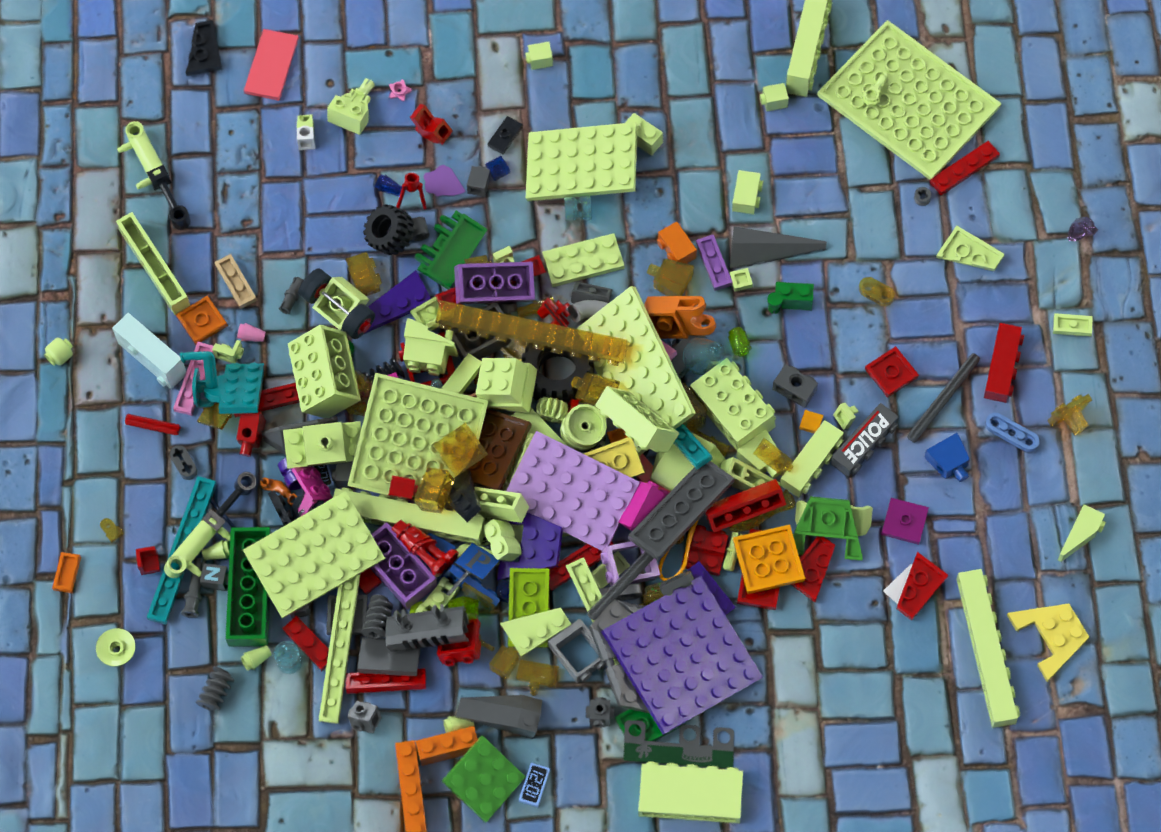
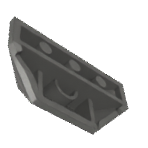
M335 416L263 430L261 433L265 443L286 455L283 430L336 423L338 418Z

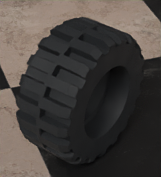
M553 330L551 334L544 332L540 338L535 337L532 339V345L528 344L521 358L523 363H530L537 369L533 392L535 400L543 397H552L562 400L567 404L571 399L579 400V396L584 397L587 393L588 385L594 374L592 352L590 348H587V343L584 340L579 341V336L575 334L570 336L568 331L558 333V330ZM564 357L571 360L575 364L576 369L565 379L552 380L541 374L540 366L549 358Z

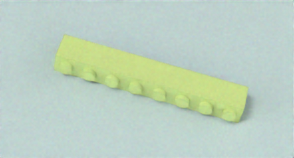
M335 488L333 498L346 491L365 523L383 526L387 522L393 527L398 521L402 520L406 524L410 523L412 526L417 527L425 534L432 533L441 538L475 543L477 545L482 544L484 537L483 526L487 522L481 514L477 513L467 523L454 509L449 511L441 506L428 507L422 502L413 504L401 498L393 500L385 495L377 497L365 491L357 493L349 488H342V490Z
M982 569L960 572L956 580L992 728L1016 724L1018 717H1020L1018 705L1014 704L1015 690L1013 686H1010V670L1008 667H1005L1004 663L1006 653L1000 647L1002 638L1000 630H996L995 623H997L995 611L992 612L990 606L992 605V596L990 593H987V576L983 575Z

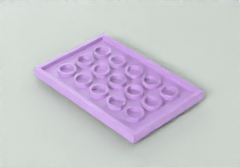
M536 431L506 491L521 493L529 506L528 513L562 527L563 531L602 551L606 546L610 545L620 525L618 522L640 482Z

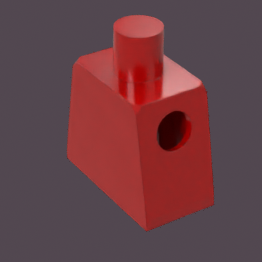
M261 412L241 413L236 440L241 445L240 455L251 457L252 449L260 447L261 431L264 430L266 419Z

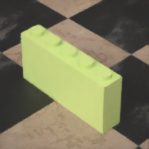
M656 762L642 764L639 816L740 823L743 771H739L738 768L734 767L723 770L716 766L699 768L697 765L680 767L675 763H668L666 766L658 765Z

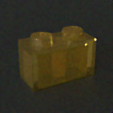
M367 252L346 258L347 268L354 287L365 296L380 292L379 284H382L379 273L375 274L373 270L376 268L373 257L369 258Z
M427 467L414 500L421 511L442 514L455 481L450 472L444 469Z

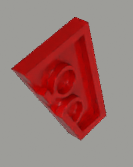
M817 536L800 557L805 581L790 584L815 603L835 549V544L821 536Z
M917 552L896 609L912 621L946 581L948 574Z

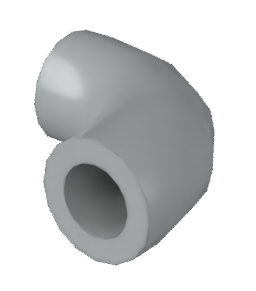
M599 300L579 301L568 307L569 316L574 322H580L592 317L608 303Z

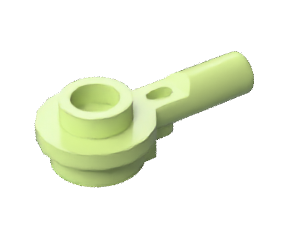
M881 75L874 87L871 86L863 93L862 100L865 104L874 106L880 102V90L887 80L885 75Z

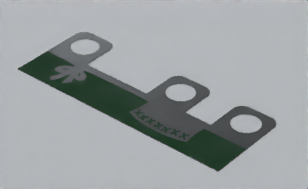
M628 720L625 722L623 761L656 762L661 764L675 763L686 766L697 765L699 767L716 766L725 769L733 767L734 731L731 728L716 727L713 731V746L700 745V728L696 725H681L679 729V743L645 741V723L643 721ZM632 724H637L641 727V734L639 736L630 735L629 727ZM688 728L696 732V738L692 741L686 740L683 736V732ZM726 731L730 735L729 742L725 744L720 743L717 739L718 733Z

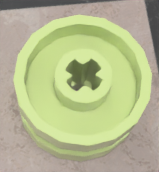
M589 404L577 405L570 410L561 422V438L568 447L574 450L588 451L595 447L605 435L607 429L606 418L596 406Z

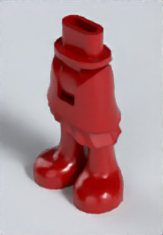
M402 520L398 521L391 529L397 534L396 537L404 544L409 553L417 554L428 565L432 575L435 577L440 576L444 569L447 570L459 554L455 549H451L446 553L435 546L437 541L432 539L431 536L410 523L406 524Z

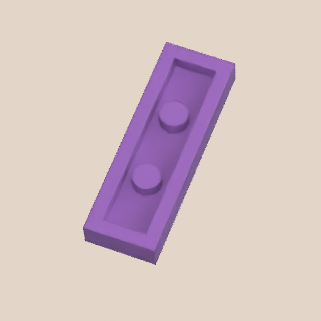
M714 234L697 239L696 245L714 291L732 286L733 282Z

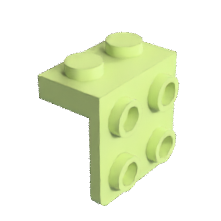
M433 297L411 310L410 313L415 321L428 326V330L432 331L440 326V321H449L457 316L455 312L458 311V308L455 307L442 313L436 297Z

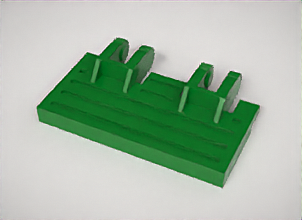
M457 210L451 218H448L446 215H441L440 217L441 222L453 229L452 232L436 224L434 230L440 235L433 244V248L422 244L420 247L424 253L434 258L433 261L419 253H416L414 256L421 263L417 270L448 290L455 281L454 267L458 264H466L488 230Z

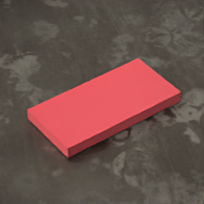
M263 29L244 88V94L280 101L299 40L297 35Z

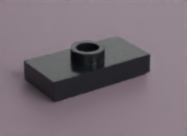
M507 116L487 143L488 147L503 155L523 128V124Z

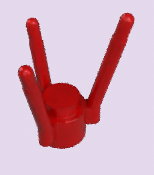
M416 173L405 175V181L402 184V190L396 205L397 208L400 209L406 190L408 192L419 190L423 209H427L422 189L423 184L419 182V176Z

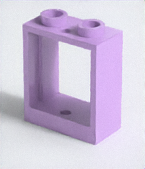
M632 541L606 546L602 550L601 561L606 566V581L610 583L611 587L619 579L613 552L638 547ZM640 548L641 555L644 553V550ZM654 558L646 566V573L639 574L631 584L654 580L659 577L660 572L657 560Z

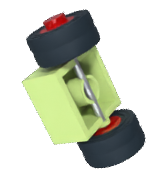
M317 268L300 285L299 295L310 304H314L313 309L336 328L345 331L351 338H360L372 325L375 313L366 306L370 299L343 277L331 278L322 269Z

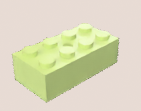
M606 386L595 405L601 410L600 413L603 416L612 419L613 425L625 430V435L638 441V446L644 450L651 449L657 453L659 451L668 453L679 435V432L629 391Z

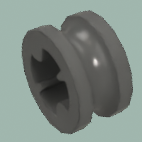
M926 187L918 188L914 195L915 203L920 206L929 204L931 191ZM922 194L926 195L924 199H920Z

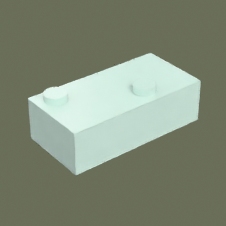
M127 313L112 328L118 344L152 372L162 386L165 387L167 385L172 390L185 377L187 371L180 357L131 314Z

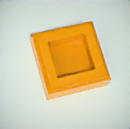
M805 410L799 429L815 433L822 423L823 415Z

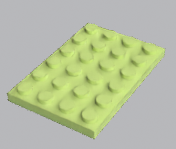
M636 122L529 132L526 178L527 201L635 192Z
M346 491L243 550L282 619L385 560L384 555Z

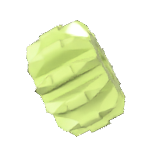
M543 397L537 403L536 413L547 422L561 423L568 414L569 407L567 403L557 398Z

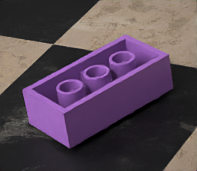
M533 262L458 264L454 267L456 304L531 302L535 300ZM512 278L513 281H516V285L514 286L510 284V280H512ZM493 279H495V282L498 283V285L495 287L491 283ZM475 280L476 282H479V286L477 287L473 285V281Z
M386 522L371 534L381 552H386L382 553L385 560L374 565L371 569L408 610L436 588L437 580L416 555L409 553L404 544L396 537L397 534L391 530L392 527Z

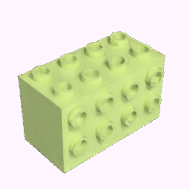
M319 325L288 343L302 413L330 418L361 401L345 331Z
M726 358L693 382L690 387L693 399L737 451V449L765 429L768 433L776 427V417L774 416L775 411L770 404L766 405L762 400L763 396L757 389L754 391L750 386V380L745 375L742 377L738 372L740 369L734 361L730 362Z

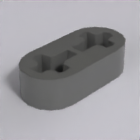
M174 446L170 451V457L179 474L185 480L195 478L197 468L189 453L183 446ZM176 453L182 454L184 460L180 461L179 457H176ZM184 465L191 469V473L185 472Z

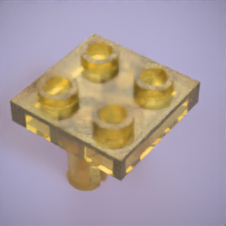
M1080 394L1073 398L1072 402L1068 403L1067 406L1063 403L1056 407L1055 411L1050 413L1052 416L1047 420L1049 425L1053 427L1062 421H1066L1074 436L1083 432L1089 424L1081 411L1092 402L1089 394L1085 396Z

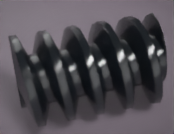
M391 358L389 361L390 365L385 361L383 362V368L377 365L376 371L371 368L369 369V374L366 372L362 373L363 382L369 393L371 392L375 373L390 375L396 372L397 376L401 375L405 378L398 362Z

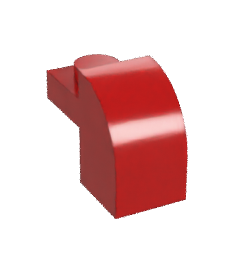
M419 104L410 116V119L416 125L415 130L422 137L433 143L443 145L453 132L444 119L434 117L424 104Z

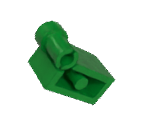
M776 282L775 292L770 293L767 298L768 311L772 314L775 311V314L780 311V306L782 309L812 311L814 284Z

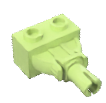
M364 79L359 89L356 88L355 92L354 89H351L349 93L341 97L336 95L327 107L328 122L360 135L369 123L368 103L370 102V96L368 94L374 87V82Z

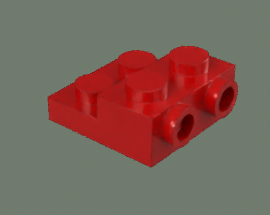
M696 525L685 569L691 568L700 561L709 574L720 576L729 535H725L723 530L713 533L712 531H707L706 527L702 525Z
M478 618L470 619V624L466 625L469 632L464 634L468 638V642L438 646L437 656L442 664L446 666H454L457 662L471 664L474 660L480 659L481 642L479 640L481 623Z

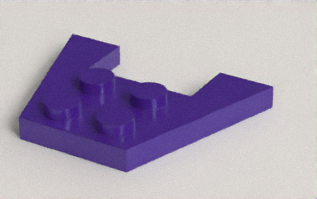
M528 512L522 523L508 521L511 525H523L522 555L519 556V562L500 561L497 578L499 582L510 579V568L551 569L558 567L563 533L562 527Z

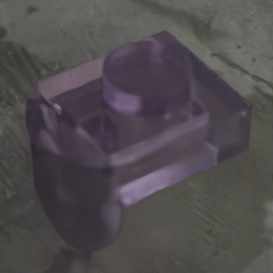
M1087 216L1076 218L1069 228L1068 241H1078L1083 237L1092 236L1098 229Z

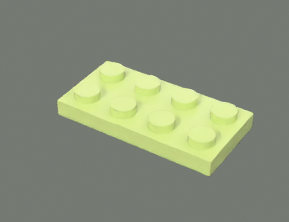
M614 233L542 252L552 287L624 269L623 259Z

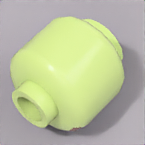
M55 338L45 347L46 353L44 356L52 365L61 366L73 356L71 350L73 345L66 338L64 340Z

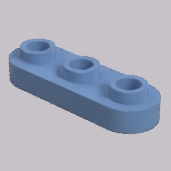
M991 413L986 418L985 426L989 432L1025 452H1033L1037 449L1039 437L1034 432L999 413ZM992 423H997L998 426L994 427ZM1013 432L1015 435L1010 436L1008 433ZM1029 441L1032 445H1027L1025 442Z

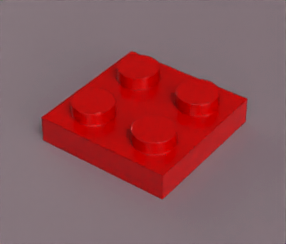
M896 346L865 366L867 373L887 398L919 376Z

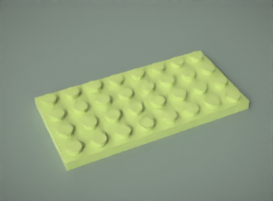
M630 286L576 328L581 339L587 343V348H590L592 352L594 367L597 374L601 376L604 389L606 386L631 392L674 429L696 414L636 287ZM633 440L639 455L647 451L638 446V441Z

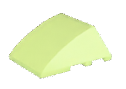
M692 433L712 455L711 462L720 468L721 462L726 459L718 448L709 441ZM673 443L668 453L659 451L656 454L650 480L672 491L694 466Z

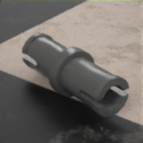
M294 277L289 289L285 291V298L279 307L282 313L290 314L295 301H298V291L304 281L302 278Z

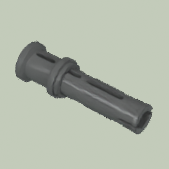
M195 558L194 565L202 571L203 564H206L207 561L203 559L201 562L202 558ZM193 573L189 591L184 596L186 600L185 606L181 611V614L188 618H197L199 616L198 607L199 602L202 601L200 595L201 576L198 577Z

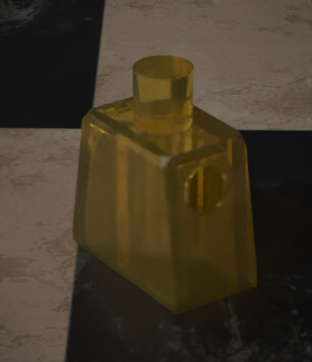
M664 259L661 267L651 263L647 274L655 277L654 288L666 296H683L694 275V266Z
M585 373L583 379L575 376L571 382V386L578 389L575 398L583 404L593 406L596 405L606 386L618 388L620 384L617 380Z

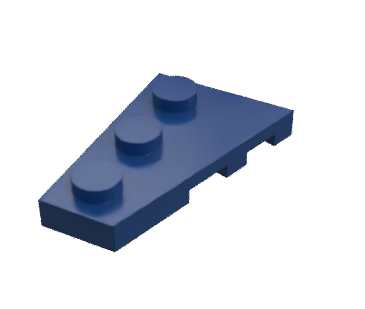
M453 564L445 570L441 577L451 578L456 584L466 571ZM467 576L459 585L460 589L470 590L472 597L491 609L494 608L500 601L497 598L498 595L491 589H485L477 578Z

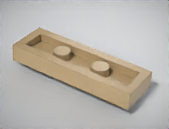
M231 254L214 262L240 309L257 301L255 294Z

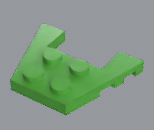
M810 496L793 533L798 554H804L805 536L811 535L846 539L845 559L862 560V551L850 501Z

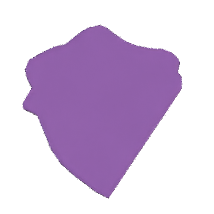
M440 165L436 170L424 174L426 192L434 193L437 197L441 195L455 196L466 192L450 167Z

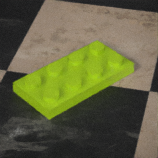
M510 568L509 621L549 611V569ZM508 637V647L515 648ZM548 641L537 648H548Z

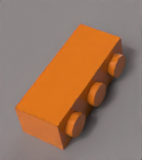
M471 726L416 740L421 766L464 756L478 740L475 727Z

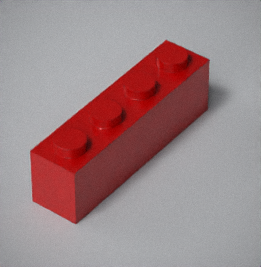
M999 323L984 393L985 399L1006 403L1008 396L1012 397L1014 386L1010 384L1012 379L1015 380L1017 369L1014 368L1015 362L1019 363L1021 352L1017 350L1018 345L1022 346L1024 335L1021 334L1022 327Z
M774 479L716 501L705 512V515L714 533L787 504L780 485Z

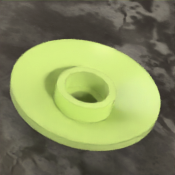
M120 628L107 630L99 637L96 643V653L100 661L113 667L126 664L133 657L136 648L133 636L128 631ZM120 647L119 652H114V649Z

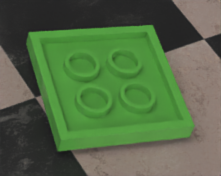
M480 736L443 778L442 782L482 821L487 822L524 780L525 776L484 736Z

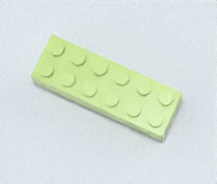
M805 0L787 73L786 91L788 94L807 97L808 91L813 89V79L817 72V62L821 55V45L824 42L832 0Z

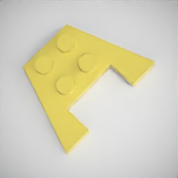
M1069 603L1007 613V617L1016 631L1034 623L1052 652L1053 656L1037 664L1047 682L1089 639V635Z

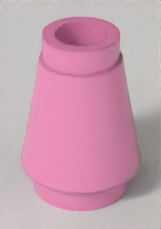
M247 323L240 324L237 338L241 339V341L264 342L266 331H262Z

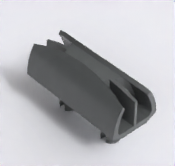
M435 604L432 607V611L406 614L405 610L402 609V615L396 610L393 616H389L386 620L385 640L387 648L391 652L468 642L469 640L464 633L469 632L466 625L470 623L465 606L445 609L443 604H441L439 609Z

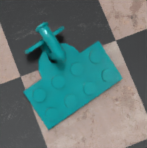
M180 352V359L183 363L189 360H203L206 380H200L199 368H195L192 382L193 401L197 408L211 407L217 402L219 403V414L258 413L265 370L264 363L226 364L224 375L217 376L215 356L212 352ZM204 392L207 399H201V393Z

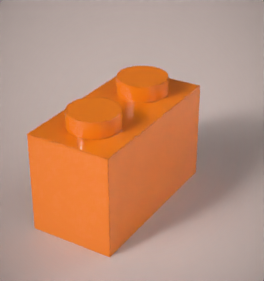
M678 222L658 232V246L661 250L664 249L666 251L669 262L671 264L674 263L677 269L697 258V249Z

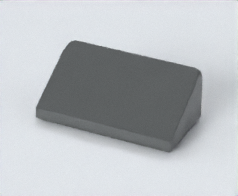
M577 281L572 290L571 303L583 300H599L609 303L613 289Z

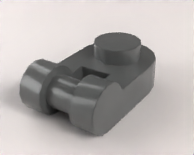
M685 571L663 581L659 587L662 594L670 596L674 589L681 586L683 588L692 584L691 581L694 579L691 571Z

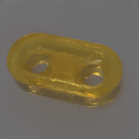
M865 277L859 283V292L864 297L882 306H888L894 301V290L872 277Z

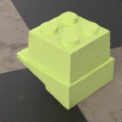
M407 318L404 332L406 341L403 356L406 368L413 373L425 371L433 376L445 374L449 355L458 357L455 343L452 342L453 331L446 330L444 338L429 331L428 326Z
M482 358L476 389L477 398L488 400V408L530 413L537 369L532 364L523 363L517 358Z

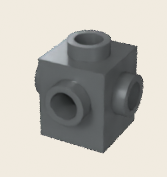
M596 697L594 700H590V706H586V718L590 719V726L598 728L610 726V719H614V707H610V700H606L603 697Z
M356 701L348 712L350 724L356 731L374 733L382 718L378 706L372 705L369 702Z

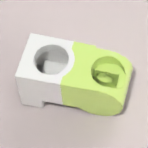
M312 114L297 116V142L299 150L315 149Z

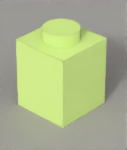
M550 42L528 45V52L525 53L526 62L531 64L532 70L553 66Z
M785 83L763 87L760 101L761 105H765L766 111L788 108V95Z

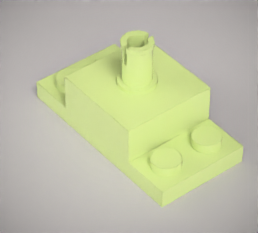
M336 422L283 430L287 469L354 461L361 433V422Z

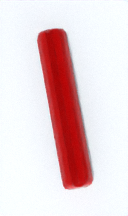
M127 414L125 417V424L172 435H179L181 430L180 425L133 414Z

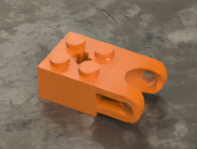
M647 296L644 304L660 339H688L689 335H710L717 326L711 315L702 314L707 305L702 296Z

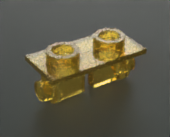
M763 438L753 453L781 476L786 471L790 472L794 467L792 465L793 460L765 438Z

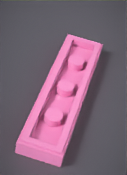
M197 342L194 352L208 351L213 353V345ZM203 360L190 361L173 408L175 412L193 415L195 409L192 393L195 368H199L200 380H205Z

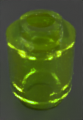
M742 327L731 329L728 332V340L734 355L739 357L746 356L752 349L746 331Z

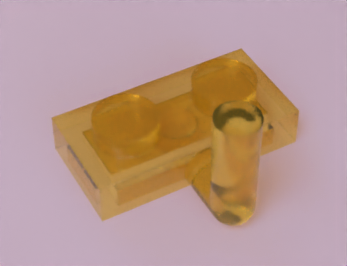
M520 659L516 680L529 682L530 694L536 696L539 685L556 687L559 666Z

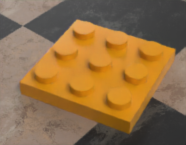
M790 524L733 537L747 594L805 581Z

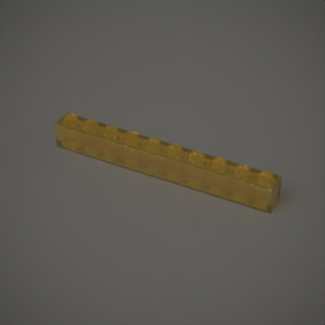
M441 300L435 321L436 324L440 325V329L451 330V327L457 328L459 333L468 335L470 331L476 332L477 336L482 338H488V335L495 336L497 341L507 342V339L513 340L514 344L525 346L528 343L532 344L534 349L544 350V347L551 348V352L562 354L563 351L570 352V356L581 358L582 355L589 356L588 360L600 362V359L608 360L607 364L619 366V363L624 364L629 342L626 339Z

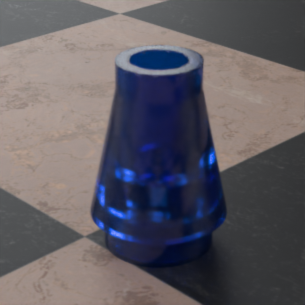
M380 174L374 186L379 192L398 197L402 190V186L386 174Z

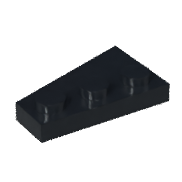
M213 20L195 23L191 52H189L188 67H186L185 72L186 76L222 70Z

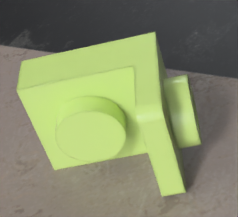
M237 340L233 349L226 344L220 345L215 343L212 351L215 358L229 363H236L238 359H241L244 348L241 341Z

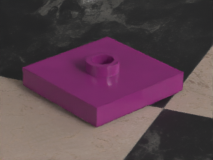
M891 498L881 535L919 545L929 507Z

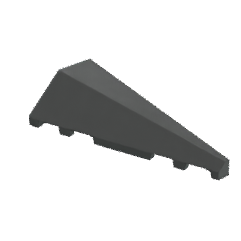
M734 227L730 269H736V267L743 265L751 266L753 263L763 261L766 263L790 258L802 253L810 254V252L817 250L824 251L826 250L827 241Z

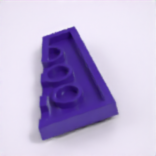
M416 270L368 306L375 313V319L364 334L410 314L411 310L431 299Z

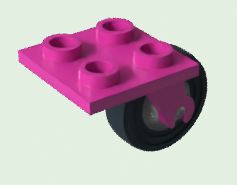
M294 467L292 469L305 494L295 499L292 506V515L294 520L333 497L330 494L329 487L324 484L320 472L315 467Z

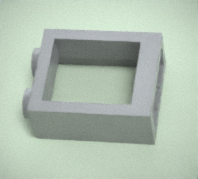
M578 619L548 641L550 650L576 683H579L581 680L583 682L588 680L592 676V672L597 669L601 670L607 665L606 662L602 663L599 656L597 660L577 673L559 650L582 634L599 655L592 634L581 619Z

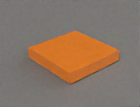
M208 295L176 314L177 319L195 345L197 342H203L228 326Z

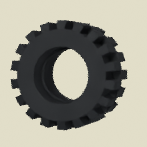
M383 204L382 207L378 206L376 210L371 211V215L366 218L367 223H364L365 230L363 231V234L366 235L364 239L368 242V245L387 255H397L399 251L403 252L404 248L410 245L409 241L413 239L412 233H414L415 229L412 228L414 226V222L411 221L412 217L407 212L390 204Z

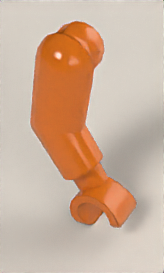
M267 477L262 478L263 481L260 480L262 489L279 492L284 498H287L288 504L291 507L293 506L291 501L298 496L294 493L291 494V491L282 481Z

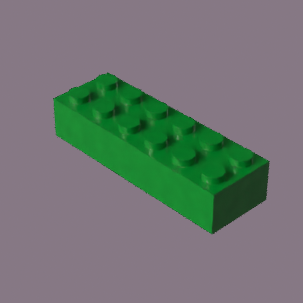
M270 527L231 528L225 638L229 647L268 646L270 597L243 550L272 533Z

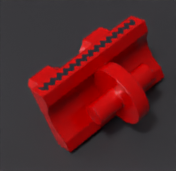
M548 297L537 311V314L542 319L549 314L554 320L548 324L551 331L565 330L570 324L566 319L570 315L566 309L570 306L568 302L563 305L557 300L554 304Z

